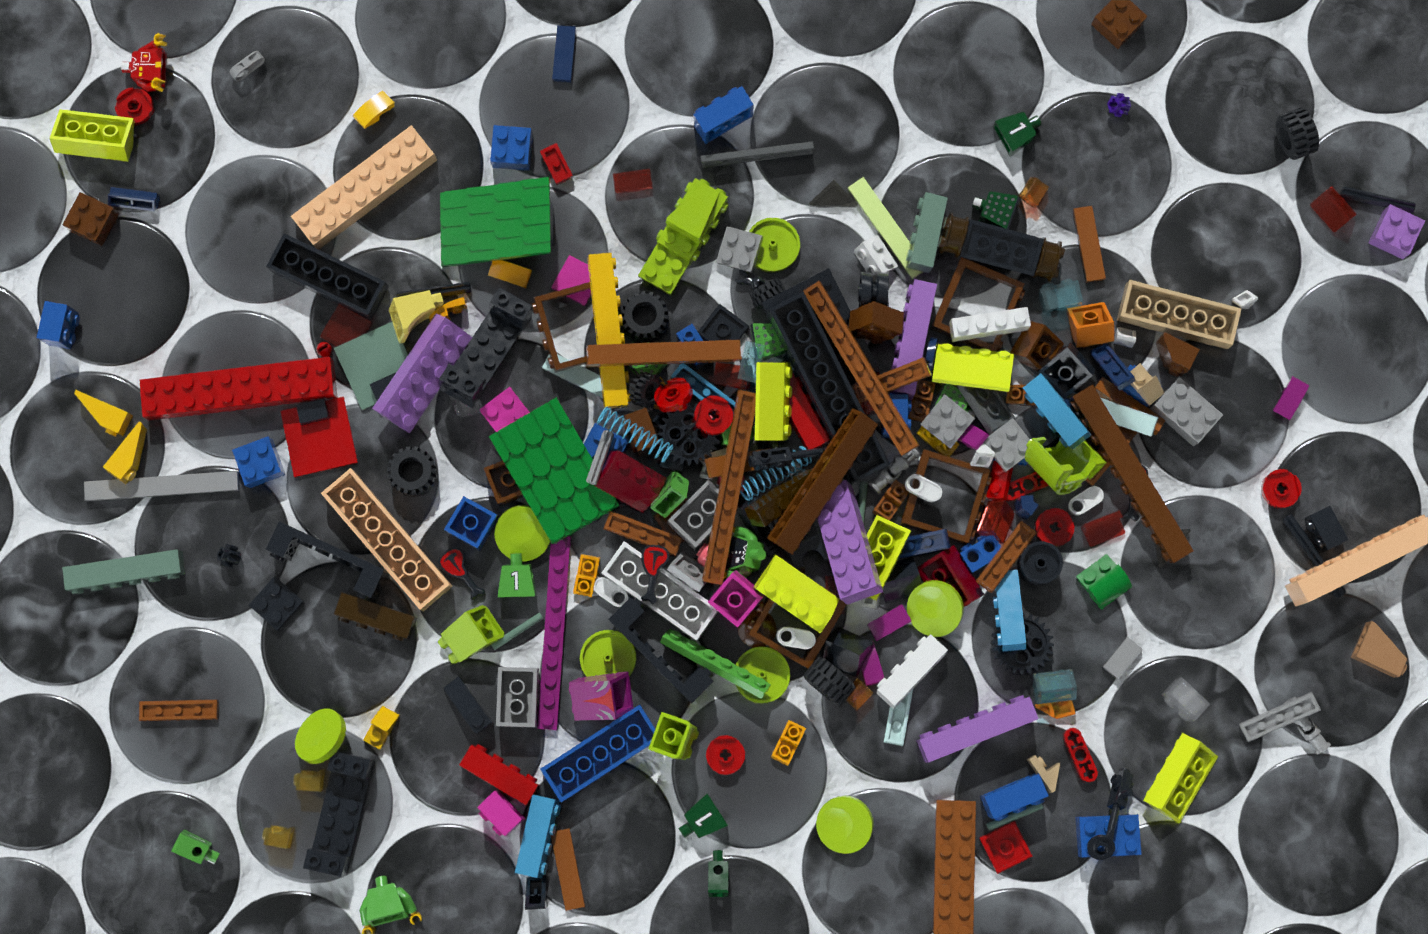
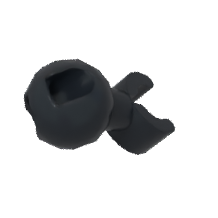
M739 270V273L745 279H735L737 284H749L753 290L765 284L763 278H751L743 270Z

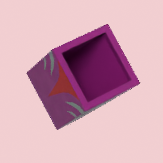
M629 672L581 677L569 682L572 713L574 714L575 721L614 720L634 709Z

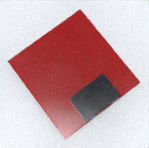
M344 396L299 404L295 408L280 411L294 477L358 463Z

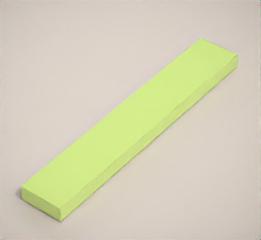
M864 177L848 187L849 192L910 278L914 279L923 273L907 268L908 261H906V255L908 250H911L912 245Z

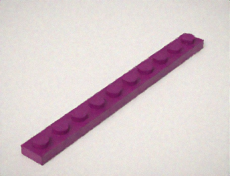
M571 536L564 538L554 545L551 543L537 729L557 730Z

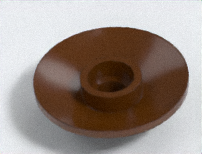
M752 610L738 627L740 639L744 644L752 648L767 646L747 633L748 629L746 627L750 619L756 617L758 613L756 610ZM768 613L760 626L761 631L758 633L773 641L777 628L775 620Z

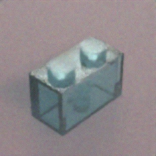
M1066 279L1057 285L1047 283L1042 285L1043 288L1038 292L1043 314L1081 306L1083 303L1078 280Z
M746 341L738 379L756 383V364L763 361L765 344Z
M1072 669L1033 674V689L1037 704L1076 700L1077 685Z

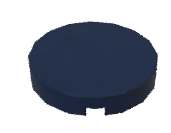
M936 338L930 339L926 355V362L931 377L934 371L938 339Z

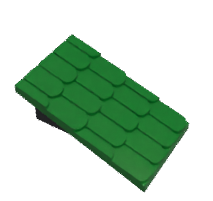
M549 177L440 193L442 268L551 253V246H554V209L550 199Z
M557 397L489 436L552 545L619 507L615 497L586 482L593 459Z

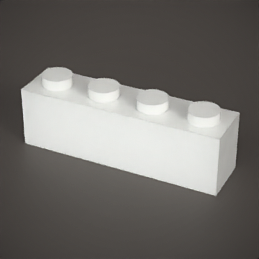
M1028 307L953 318L949 322L952 342L1027 331L1031 326Z
M931 634L927 638L924 636L917 643L918 648L914 652L910 650L903 658L905 661L901 666L897 664L890 671L892 675L888 679L883 678L877 685V694L893 709L947 654L948 650Z

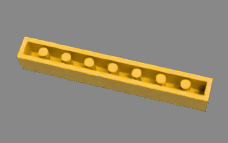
M612 253L590 254L587 257L597 345L625 344L624 333H620V326L623 325L622 315H618L620 296H616L615 289L618 288V278L614 277L613 269H616V259L612 258ZM600 366L604 408L606 406L608 408L627 407L628 402H631L629 398L631 394L626 389V383H629L628 371H624V366Z

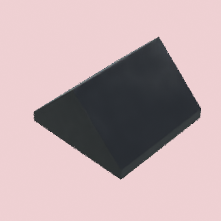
M913 557L896 561L883 587L882 594L885 604L909 598L912 591L921 584L920 574Z
M838 627L825 641L823 658L837 669L858 677L874 642Z

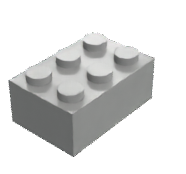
M1180 377L1170 385L1150 408L1154 413L1166 420L1165 422L1193 447L1204 438L1223 416L1220 411Z
M710 480L668 520V525L694 550L711 535L719 489Z
M498 667L496 726L537 728L538 668Z

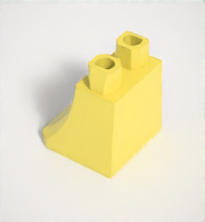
M429 290L393 298L389 307V313L400 344L405 343L410 332L419 323L429 319V316L444 304L441 293L431 295Z

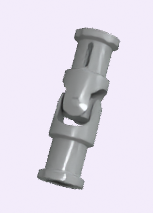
M916 449L903 456L901 454L896 455L894 460L889 462L890 465L882 468L879 471L880 474L872 481L869 480L867 484L877 495H880L881 490L887 484L893 483L901 475V470H907L909 464L916 458H920L921 455Z
M1296 696L1290 698L1285 703L1296 699ZM1308 716L1293 722L1297 724L1298 730L1305 740L1309 741L1315 748L1316 755L1331 746L1330 742H1326L1321 735V730L1311 718H1308ZM1314 725V728L1311 732L1306 734L1304 733L1305 731H1309L1311 727Z

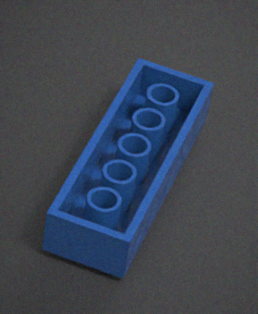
M638 705L540 770L560 802H564L649 747L655 727L642 706Z

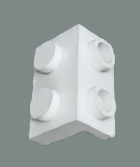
M878 235L862 242L854 250L855 255L866 272H871L873 275V282L878 272L889 273L898 267Z

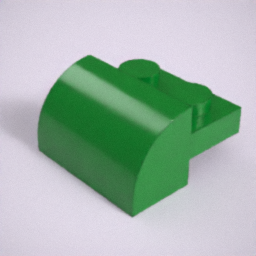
M1105 554L1076 576L1077 580L1087 590L1089 596L1101 610L1132 588L1131 581L1124 570L1108 554Z

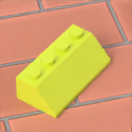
M59 109L49 139L54 153L128 162L133 149L134 118Z
M946 343L937 344L932 382L1009 392L1014 354L1007 351H990L986 348L973 349L968 346L957 347Z
M757 362L755 440H788V436L791 435L789 417H791L792 408L789 405V398L792 396L790 378H792L793 370L790 367V363Z
M876 515L867 533V538L883 589L911 530ZM880 593L868 598L877 601Z
M777 555L773 557L754 585V588L819 633L822 632L831 619L839 602L838 597Z
M1182 733L1176 741L1172 752L1166 758L1165 764L1157 774L1151 788L1147 791L1143 801L1180 824L1218 756L1202 742Z

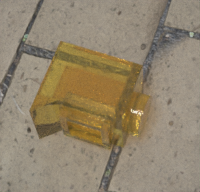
M321 769L318 772L301 770V773L295 774L293 784L296 786V790L323 791L325 769Z
M277 825L264 828L262 834L263 845L284 849L291 848L295 826L289 829Z

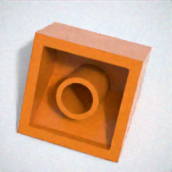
M1104 302L1067 308L1071 334L1077 348L1114 341V321Z

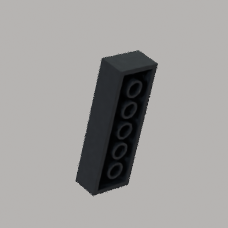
M285 233L282 235L266 266L271 272L372 320L389 287L385 281Z

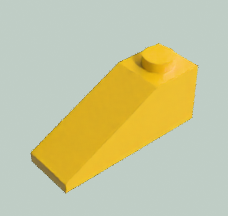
M75 391L74 394L100 426L106 428V433L115 437L117 434L124 436L133 415L80 391Z
M141 422L137 423L103 466L108 473L125 485L134 479L139 468L147 432L146 427Z

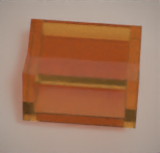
M1030 177L1019 194V198L1036 209L1049 186L1042 183L1038 178Z
M858 678L853 682L856 689L846 700L856 711L873 694Z

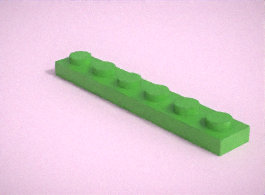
M669 629L662 636L660 643L761 699L771 686L763 678L749 673L748 670L740 668L730 660L715 654L712 650L702 647L696 641L684 637L678 631Z

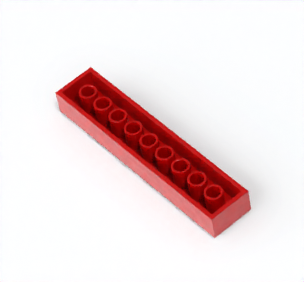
M331 357L139 379L142 417L148 421L338 398L335 365Z

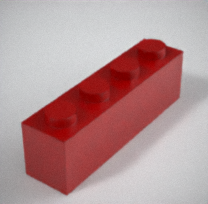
M792 374V378H790L792 396L789 398L792 413L789 421L807 450L820 448L828 444L829 434L825 427L821 426L819 422L821 419L817 411H813L809 395L803 393L801 380L799 377L795 378L794 374Z
M471 745L459 766L524 805H528L532 795L535 794L540 784L536 783L538 779L530 774H527V776L521 774V769L513 764H510V766L504 764V759L495 753L493 756L486 753L488 749L482 745Z

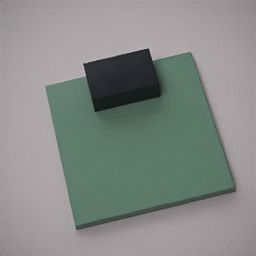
M393 322L334 348L362 410L376 404L408 356L403 343L400 344L397 339Z

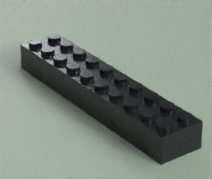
M803 291L766 311L832 440L852 409L862 413L864 411ZM875 433L869 437L864 445V449L858 454L853 466L847 471L853 482H857L890 465Z

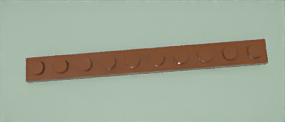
M818 281L804 290L809 303L901 456L918 447V442L822 283Z
M738 390L702 577L703 582L723 584L755 415L756 393Z

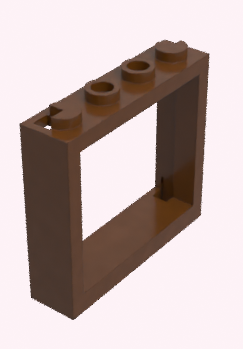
M961 257L930 329L951 338L950 327L941 322L965 268L1016 289L1007 310L1018 309L1015 305L1017 300L1021 301L1024 296V283ZM1003 334L996 335L993 344L977 338L959 341L975 349L986 348L990 351L1000 352L1004 343L1001 341Z
M590 282L534 297V303H531L533 313L538 314V330L540 333L543 332L545 338L542 340L544 350H548L550 358H547L550 369L554 368L555 373L585 365L587 363V356L563 363L559 362L542 302L591 289Z
M924 449L915 474L924 477L928 460L932 459L982 475L964 535L947 530L949 540L967 545L969 541H973L976 530H973V526L980 519L981 512L978 509L980 504L983 505L985 502L986 494L984 489L985 486L989 487L992 478L989 475L990 469L971 466L970 463ZM914 478L911 488L918 489L920 482ZM909 493L900 525L926 533L942 530L941 528L911 519L918 496Z
M832 593L839 598L835 611L822 632L816 633L814 646L807 649L803 658L757 632L774 603L768 597L764 602L761 601L756 609L758 612L754 619L751 618L746 627L748 629L747 633L809 669L846 604L838 595Z

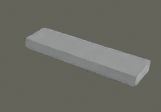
M1310 692L1246 720L1239 725L1247 741L1250 742L1321 711V708L1313 693Z

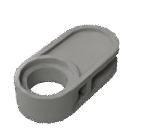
M259 51L252 52L234 65L229 73L235 81H240L264 63L265 58Z

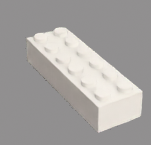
M623 542L602 571V575L697 642L718 611L708 603V600L663 568L660 569L656 580L655 596L658 599L657 603L651 604L649 601H643L641 597L647 592L649 578L642 566V554L626 542Z

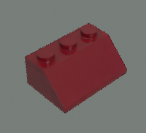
M610 451L598 482L594 486L643 513L659 496L667 478L620 451Z
M954 545L917 567L924 582L938 580L954 587L960 594L964 607L985 595Z

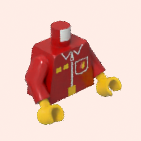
M160 33L155 34L153 41L139 48L138 51L132 52L131 62L121 63L122 73H131V78L136 82V85L147 92L156 90L163 92V88H165L167 53L161 46H167V42L163 41L166 35Z

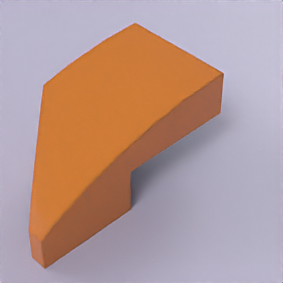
M1071 695L1035 704L1037 709L1056 719L1076 714Z

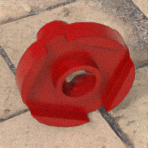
M127 88L117 96L116 114L120 117L134 118V126L145 123L155 112L151 96L143 89ZM132 103H135V104H138V103H139L138 109H136V110H134V109H133V110H130V109L132 108V105H131V104H132Z
M684 378L667 380L668 384L663 387L660 385L657 388L654 400L662 412L685 410L688 407L687 403H689L693 395L690 384Z
M714 395L701 400L694 410L695 425L708 435L722 434L733 421V410L724 398ZM716 411V415H718L719 418L711 420V417L708 416V413Z
M1278 469L1269 473L1263 479L1261 485L1263 498L1269 506L1276 508H1286L1293 505L1298 500L1302 491L1299 478L1285 469ZM1278 484H1281L1283 487H1286V490L1283 491V494H1281L1280 491H1277V487H1279Z
M1059 508L1044 511L1038 516L1035 523L1036 537L1040 541L1052 543L1055 547L1064 545L1074 534V523L1070 518L1071 516ZM1055 522L1060 530L1053 533L1049 526Z
M719 736L711 741L706 750L707 763L712 770L719 774H732L740 769L745 760L744 747L739 740L732 736ZM723 749H727V752L731 753L728 761H724V758L720 757Z

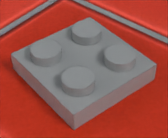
M727 226L716 263L753 273L764 237Z
M944 394L920 425L951 448L975 418Z
M1012 418L989 435L983 443L995 452L994 459L1006 472L1025 458L1026 444L1030 439Z
M684 551L680 553L667 569L671 572L672 576L681 579L689 588L698 592L707 583L702 581L704 567Z

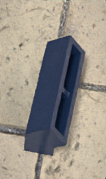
M111 187L108 194L109 206L154 212L159 206L160 196L154 192Z
M1033 495L1020 496L1014 502L1015 514L1024 520H1027L1039 505L1033 501Z

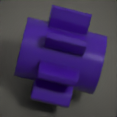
M1117 93V96L1111 95L1107 103L1109 113H1113L1115 117H1121L1122 114L1127 115L1131 107L1130 97H1125L1123 93Z

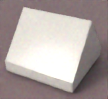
M1117 327L1113 344L1132 348L1136 342V331Z
M983 443L976 451L970 463L971 466L989 467L995 452Z
M881 593L877 601L870 598L863 599L861 607L878 610Z

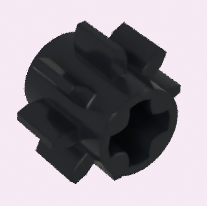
M226 544L225 547H221L218 550L217 560L221 561L220 566L233 568V565L239 564L241 552L237 551L238 546Z

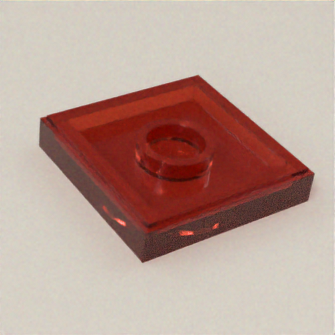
M339 304L320 337L335 346H340L366 334L373 323Z

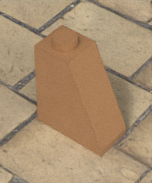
M1366 622L1351 658L1393 678L1400 677L1406 671L1407 658L1375 622Z

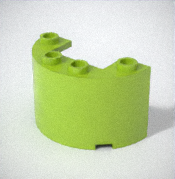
M1045 437L1032 438L1026 444V462L1058 495L1068 494L1082 486L1081 483L1083 481H1086L1087 478L1090 480L1107 463L1086 440L1075 449L1069 446L1065 447L1060 441L1055 447L1044 448L1042 445L1046 441Z

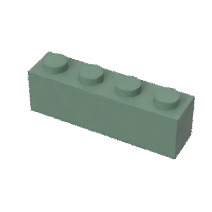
M925 192L924 196L919 198L917 209L920 210L913 222V226H916L915 233L912 232L909 241L912 247L906 255V261H908L907 268L925 273H930L932 270L947 197Z

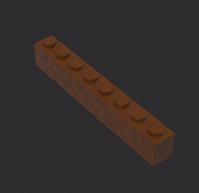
M851 410L767 539L790 554H793L799 548L800 542L810 531L815 519L820 516L823 507L831 499L834 490L841 484L844 475L853 466L854 460L864 449V445L869 437L874 434L875 428L878 425L876 422L858 410Z

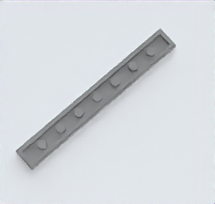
M228 471L134 478L126 485L118 479L84 482L85 501L239 491V472Z

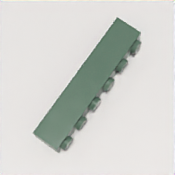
M178 549L62 567L65 590L71 591L72 594L84 593V589L100 591L103 590L104 586L119 588L122 587L123 583L138 585L141 584L142 580L157 582L161 581V577L177 579L180 578L179 575L185 574L183 551Z

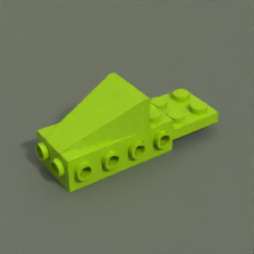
M695 178L693 182L688 183L685 188V196L683 199L679 198L675 205L676 209L667 217L665 229H661L656 237V240H658L657 245L638 274V278L670 296L688 266L698 259L701 253L699 251L702 245H706L710 238L709 233L717 227L720 221L718 219L721 213L724 214L729 206L726 192L719 188L714 189L710 187V183L704 179L698 180Z

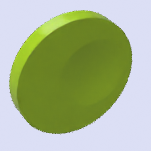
M765 218L751 227L750 233L764 237L755 267L765 272L775 273L789 268L796 261L800 251V238L796 229L789 222L780 218Z
M518 505L509 508L497 521L495 541L500 551L508 558H510L512 553H522V561H530L539 557L547 549L550 540L530 506Z
M931 580L920 584L912 591L907 602V613L912 620V625L919 632L927 636L931 634L933 637H941L951 633L960 624L964 613V606L960 594L954 587L943 581Z
M614 630L596 632L583 644L580 653L581 668L587 677L618 672H629L630 677L636 665L635 648L620 632Z
M755 647L746 651L738 659L737 666L748 670L749 673L763 678L771 684L768 692L762 699L736 685L743 697L755 703H769L778 699L786 691L790 681V669L787 661L778 651L768 647Z
M321 709L311 714L302 723L296 735L295 750L298 756L310 764H319L331 758L340 748L345 737L346 724L343 717L332 709Z
M842 795L830 799L822 806L817 815L816 827L821 841L829 849L838 853L849 854L860 850L868 843L873 834L874 821L869 808L861 800L852 796Z

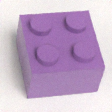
M1390 204L1383 210L1368 243L1404 259L1411 253L1425 220Z

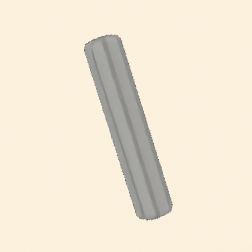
M604 430L586 479V482L591 485H596L614 436L612 431Z

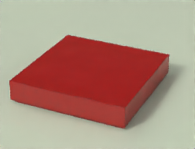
M1015 821L979 838L997 874L1033 857Z

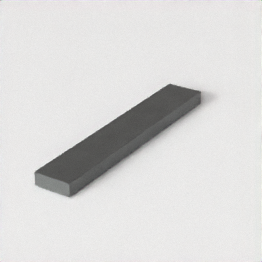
M812 141L701 156V166L706 168L808 155L813 153L814 146Z

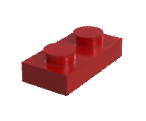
M557 143L540 151L556 185L573 178Z
M993 461L992 478L986 495L988 499L1007 501L1013 467L1004 472L997 461Z

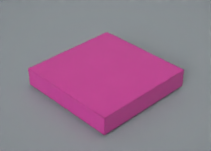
M569 255L551 288L559 291L590 282L588 264ZM591 289L567 295L566 297L585 306L591 296Z

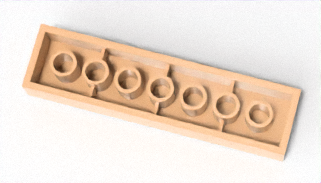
M411 125L295 212L291 217L314 247L319 250L436 162V156Z
M350 468L321 493L421 611H425L453 587L354 470Z
M1424 514L1415 517L1405 524L1399 525L1368 542L1356 546L1354 549L1340 554V556L1323 562V564L1289 579L1290 583L1285 585V588L1295 607L1325 595L1428 544V517H1425Z

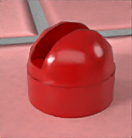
M327 342L319 343L316 348L317 354L320 357H329L332 354L331 345ZM326 345L328 346L327 348L323 349L321 352L319 351L320 349H322V348L325 347Z

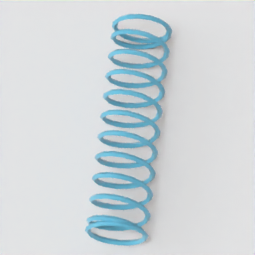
M608 406L604 408V410L602 411L597 420V425L600 424V422L603 420L608 410L609 414L603 425V428L606 426L611 417L616 413L614 422L609 432H611V430L620 418H622V422L616 435H618L623 426L629 421L628 427L622 439L625 438L627 433L635 425V429L629 440V443H631L635 435L642 429L640 437L635 447L638 446L643 437L648 433V437L642 448L643 451L645 447L648 445V443L651 441V439L655 436L654 442L648 455L661 441L660 447L655 458L658 457L663 448L668 444V447L661 462L664 463L666 461V459L668 458L669 454L673 449V444L670 446V443L667 442L662 447L663 438L659 439L656 442L657 435L655 434L649 439L650 431H646L643 434V427H640L636 431L637 423H634L630 427V419L624 422V415L620 416L617 419V411L611 414V408H608Z
M799 446V451L807 450L804 446ZM808 457L803 458L807 462L806 465L802 463L801 459H796L801 465L800 468H797L794 460H792L791 465L795 469L794 472H791L788 466H784L788 471V476L783 474L782 468L777 467V470L782 474V479L777 478L773 468L769 469L776 478V483L771 482L766 470H762L763 475L770 482L769 487L765 485L761 475L756 472V477L764 486V490L761 491L755 479L750 476V481L757 489L758 494L752 492L746 480L743 481L744 485L741 483V486L747 492L748 497L742 490H740V493L747 501L753 499V495H759V491L765 492V487L770 489L771 485H776L778 480L783 481L784 477L790 476V473H796V469L801 470L802 465L807 466L808 463L811 464L812 459L809 457V462Z

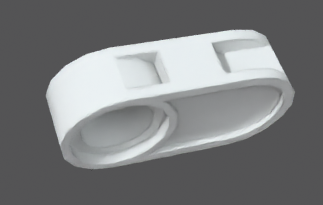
M918 474L909 476L905 481L907 491L928 502H935L942 496V489L938 484ZM911 479L919 480L920 486L918 489L911 488Z
M1092 486L1072 498L1068 503L1069 512L1079 516L1099 504L1104 497L1102 489ZM1074 501L1082 503L1083 508L1081 511L1073 509L1072 504Z
M601 577L595 581V592L613 606L621 607L628 600L626 591L609 579ZM616 593H623L625 596L624 601L620 604L614 601Z
M782 627L776 634L778 642L784 646L810 649L816 642L814 634L805 629ZM784 631L791 632V639L787 642L781 639V634Z

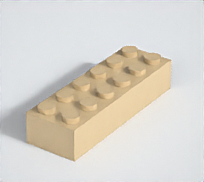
M1129 280L1124 288L1117 321L1229 349L1234 343L1241 308Z

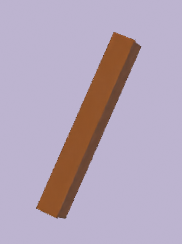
M740 340L587 345L586 367L738 362L742 359Z

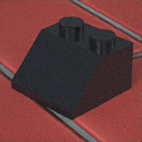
M1071 342L1055 354L1039 370L1063 399L1067 398L1090 379L1096 371Z

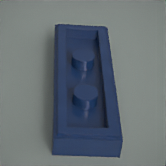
M557 26L553 81L571 82L576 27Z
M1107 343L1101 344L1090 351L1093 359L1119 391L1136 381L1134 375Z
M947 529L909 536L898 559L950 548Z

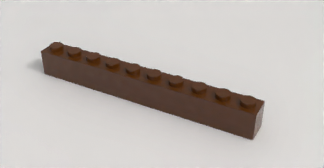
M1091 385L1071 397L1072 402H1070L1072 409L1075 412H1079L1082 417L1080 419L1081 423L1092 434L1090 436L1092 442L1095 445H1099L1102 450L1100 452L1102 458L1106 462L1108 461L1112 467L1110 468L1111 473L1115 478H1119L1122 483L1120 487L1124 494L1130 496L1132 500L1130 502L1131 506L1136 512L1139 511L1142 516L1140 518L1145 528L1150 529L1152 532L1150 536L1153 542L1161 547L1162 551L1160 553L1164 560L1175 563L1193 552L1194 550L1094 386Z

